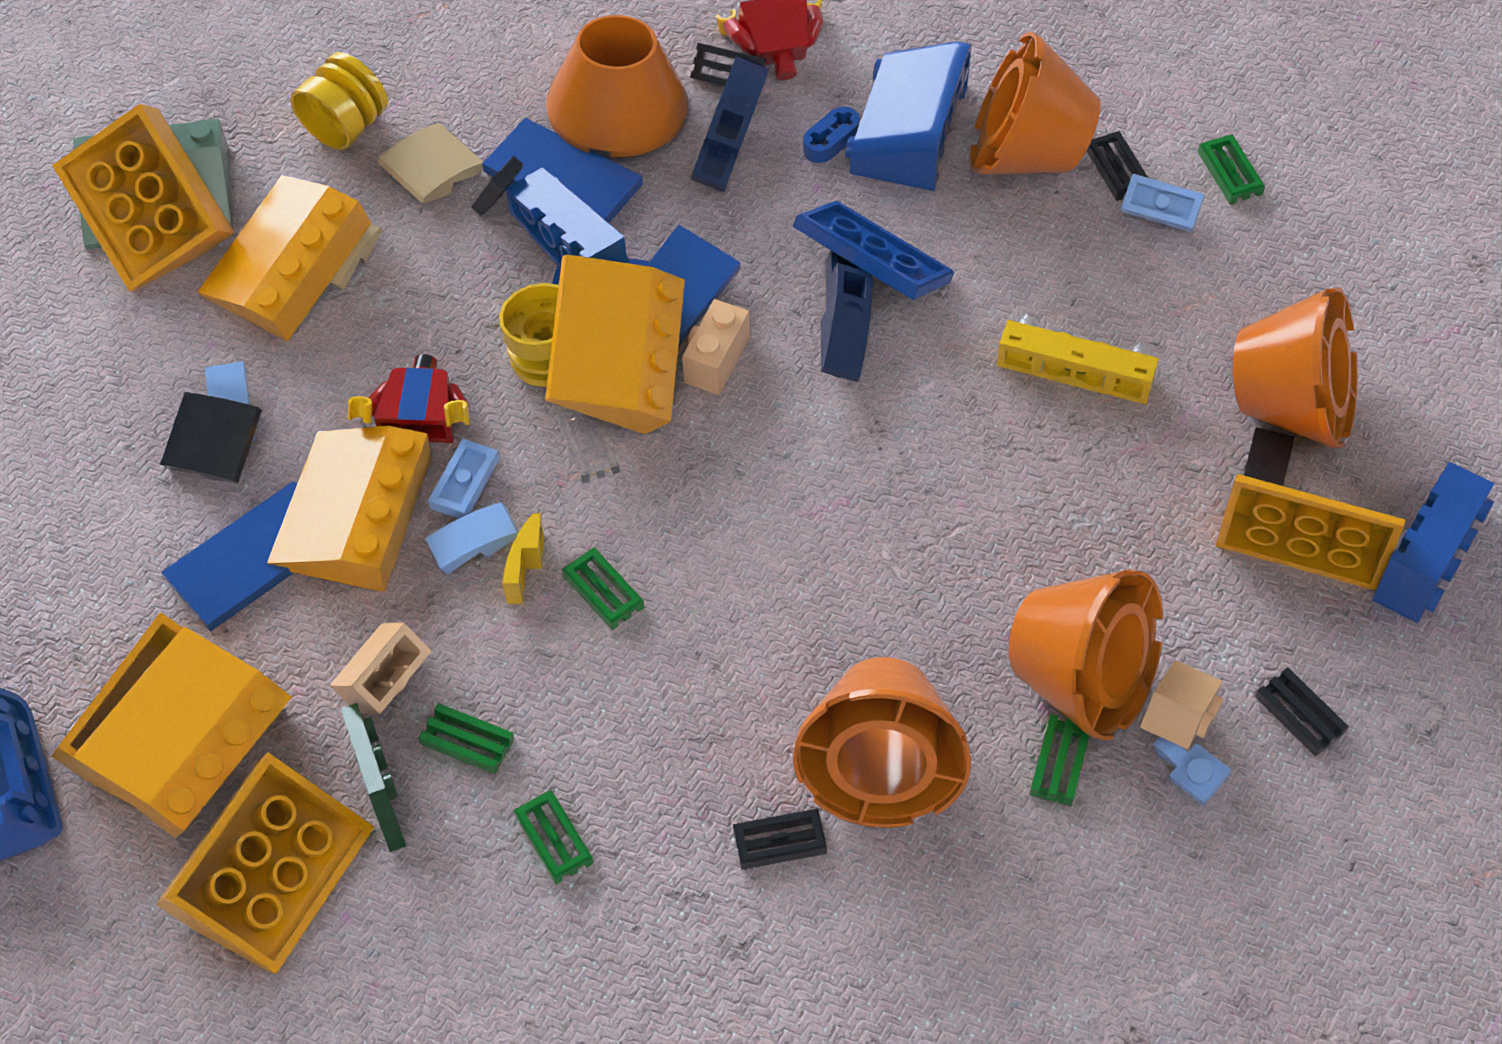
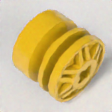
M336 52L330 55L325 60V63L316 69L315 76L307 78L291 94L290 102L299 122L312 136L332 149L344 150L363 133L364 127L372 124L376 117L387 109L388 97L380 80L366 65L347 53Z
M539 283L528 285L515 291L503 303L499 313L500 328L504 342L507 345L511 367L519 379L534 386L547 387L559 288L557 284Z

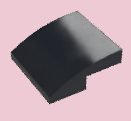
M184 392L160 465L169 470L200 474L211 480L238 483L262 409L220 397Z

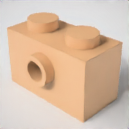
M717 299L713 300L700 325H695L690 331L687 348L682 355L685 384L720 395L750 340L749 310Z
M381 623L329 686L349 705L357 703L361 714H381L392 699L405 688L410 677L432 650L405 623Z
M1175 660L1154 691L1140 728L1189 749L1196 736L1204 739L1211 723L1214 722L1224 698L1217 696L1222 680Z

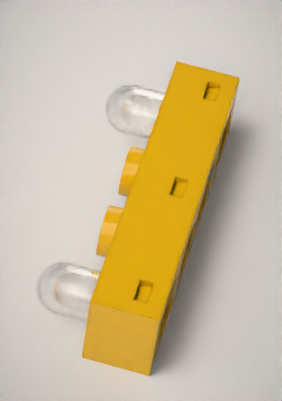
M1028 312L1022 314L1017 322L1007 320L999 343L997 366L1147 405L1159 358L1153 357V349L1145 341L1135 342L1130 350L1110 346L1104 342H1094L1075 337L1065 332H1055L1040 328L1038 316Z

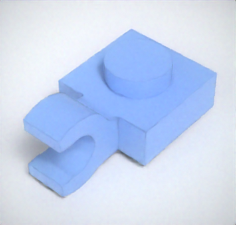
M1161 737L1153 744L1155 747L1154 752L1175 767L1169 775V780L1203 806H1205L1231 774V769L1197 743L1189 752L1183 747Z

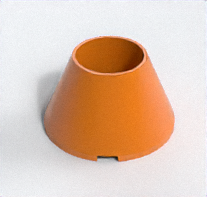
M624 15L599 17L582 27L557 72L546 98L548 120L554 131L564 141L590 153V148L610 152V157L641 155L654 151L670 142L683 128V121L687 115L689 104L686 89L654 31L643 21Z
M1028 32L1020 37L1019 41L1024 44L1016 52L1010 49L999 66L985 95L974 128L980 130L977 146L973 144L970 146L969 163L971 170L981 175L1070 172L1084 156L1098 124L1101 109L1099 97L1040 35Z
M1327 288L1242 328L1238 332L1233 355L1235 396L1239 409L1243 414L1330 448H1343L1345 446V442H1340L1342 437H1350L1357 403V351L1350 352L1347 331H1354L1355 328L1349 301L1341 288Z
M1128 569L1034 590L1020 605L1011 628L1009 660L1014 674L1087 735L1100 740L1114 739L1112 733L1118 728L1127 730L1137 718L1147 700L1157 673L1162 642L1155 640L1156 618L1162 620L1164 616L1161 595L1155 581L1143 571Z
M877 657L861 661L852 666L807 717L795 739L793 765L799 784L804 783L806 788L814 795L813 802L828 813L858 825L891 828L912 825L913 818L934 811L935 815H938L951 806L961 795L968 782L971 770V751L963 729L926 675L919 668L904 660Z

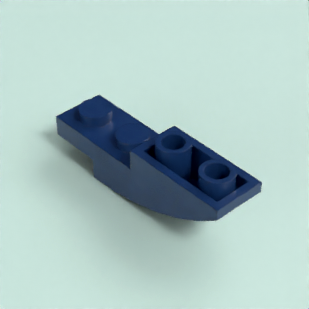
M736 56L690 180L722 192L725 191L769 72L768 68Z
M830 251L826 259V311L821 319V372L858 382L863 366L870 325L873 275L833 251Z

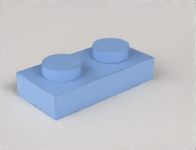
M1132 174L1121 206V212L1193 232L1204 200V194Z
M462 438L428 499L430 509L458 519L470 514L500 460L498 450Z

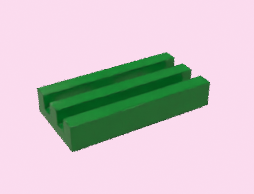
M1233 134L1199 144L1198 154L1229 204L1236 203L1239 197L1242 200L1250 199L1252 193H1255L1256 196L1263 195L1265 185ZM1222 146L1226 147L1233 160L1228 158ZM1236 165L1240 169L1248 184L1245 185V183L1241 179L1240 175L1236 170Z
M595 547L562 569L563 577L611 630L619 626L618 622L620 620L627 621L631 618L633 611L637 610L639 612L645 608L644 600ZM590 561L627 599V603L623 604L587 565ZM577 570H579L584 575V577L594 586V588L603 596V598L613 607V609L615 610L614 612H612L603 603V601L576 573Z
M437 703L434 708L435 714L433 718L429 717L426 723L427 729L425 732L421 731L418 737L420 745L496 774L515 739L513 732ZM443 720H444V721H447V722H449V723H452V724H454V725H457V726H459V727H462V728H464V729H467V730H469V731H472V732H475V733H477V734H480V735H482V736H485V737H487V738H490V739H492V740H495V741H497V742H500L501 744L495 743V742H493V741H490V740L485 739V738H483V737L477 736V735H475V734H472V733H470V732H467V731H465V730H462V729L457 728V727H455V726H452V725H450V724L444 723ZM437 732L460 740L462 743L478 747L495 755L492 759L435 735Z
M1050 714L1030 795L1072 806L1089 735L1068 718L1064 722L1058 720L1059 716ZM1057 731L1063 733L1050 787L1047 789L1041 787L1054 734ZM1073 735L1080 737L1067 791L1062 793L1058 792V787L1071 736Z
M552 790L513 810L517 821L555 885L562 882V877L567 874L573 876L578 873V868L584 865L587 868L594 864L593 857ZM543 805H549L578 856L573 859L570 857L541 808ZM533 812L563 862L562 865L557 867L527 817V814Z

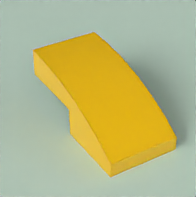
M533 513L528 518L511 546L502 582L507 604H523L526 569H542L545 533L541 513Z

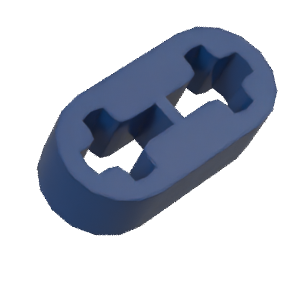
M837 107L830 111L804 134V156L814 163H823L832 159L847 146L850 136H856L860 124L859 114L850 107Z

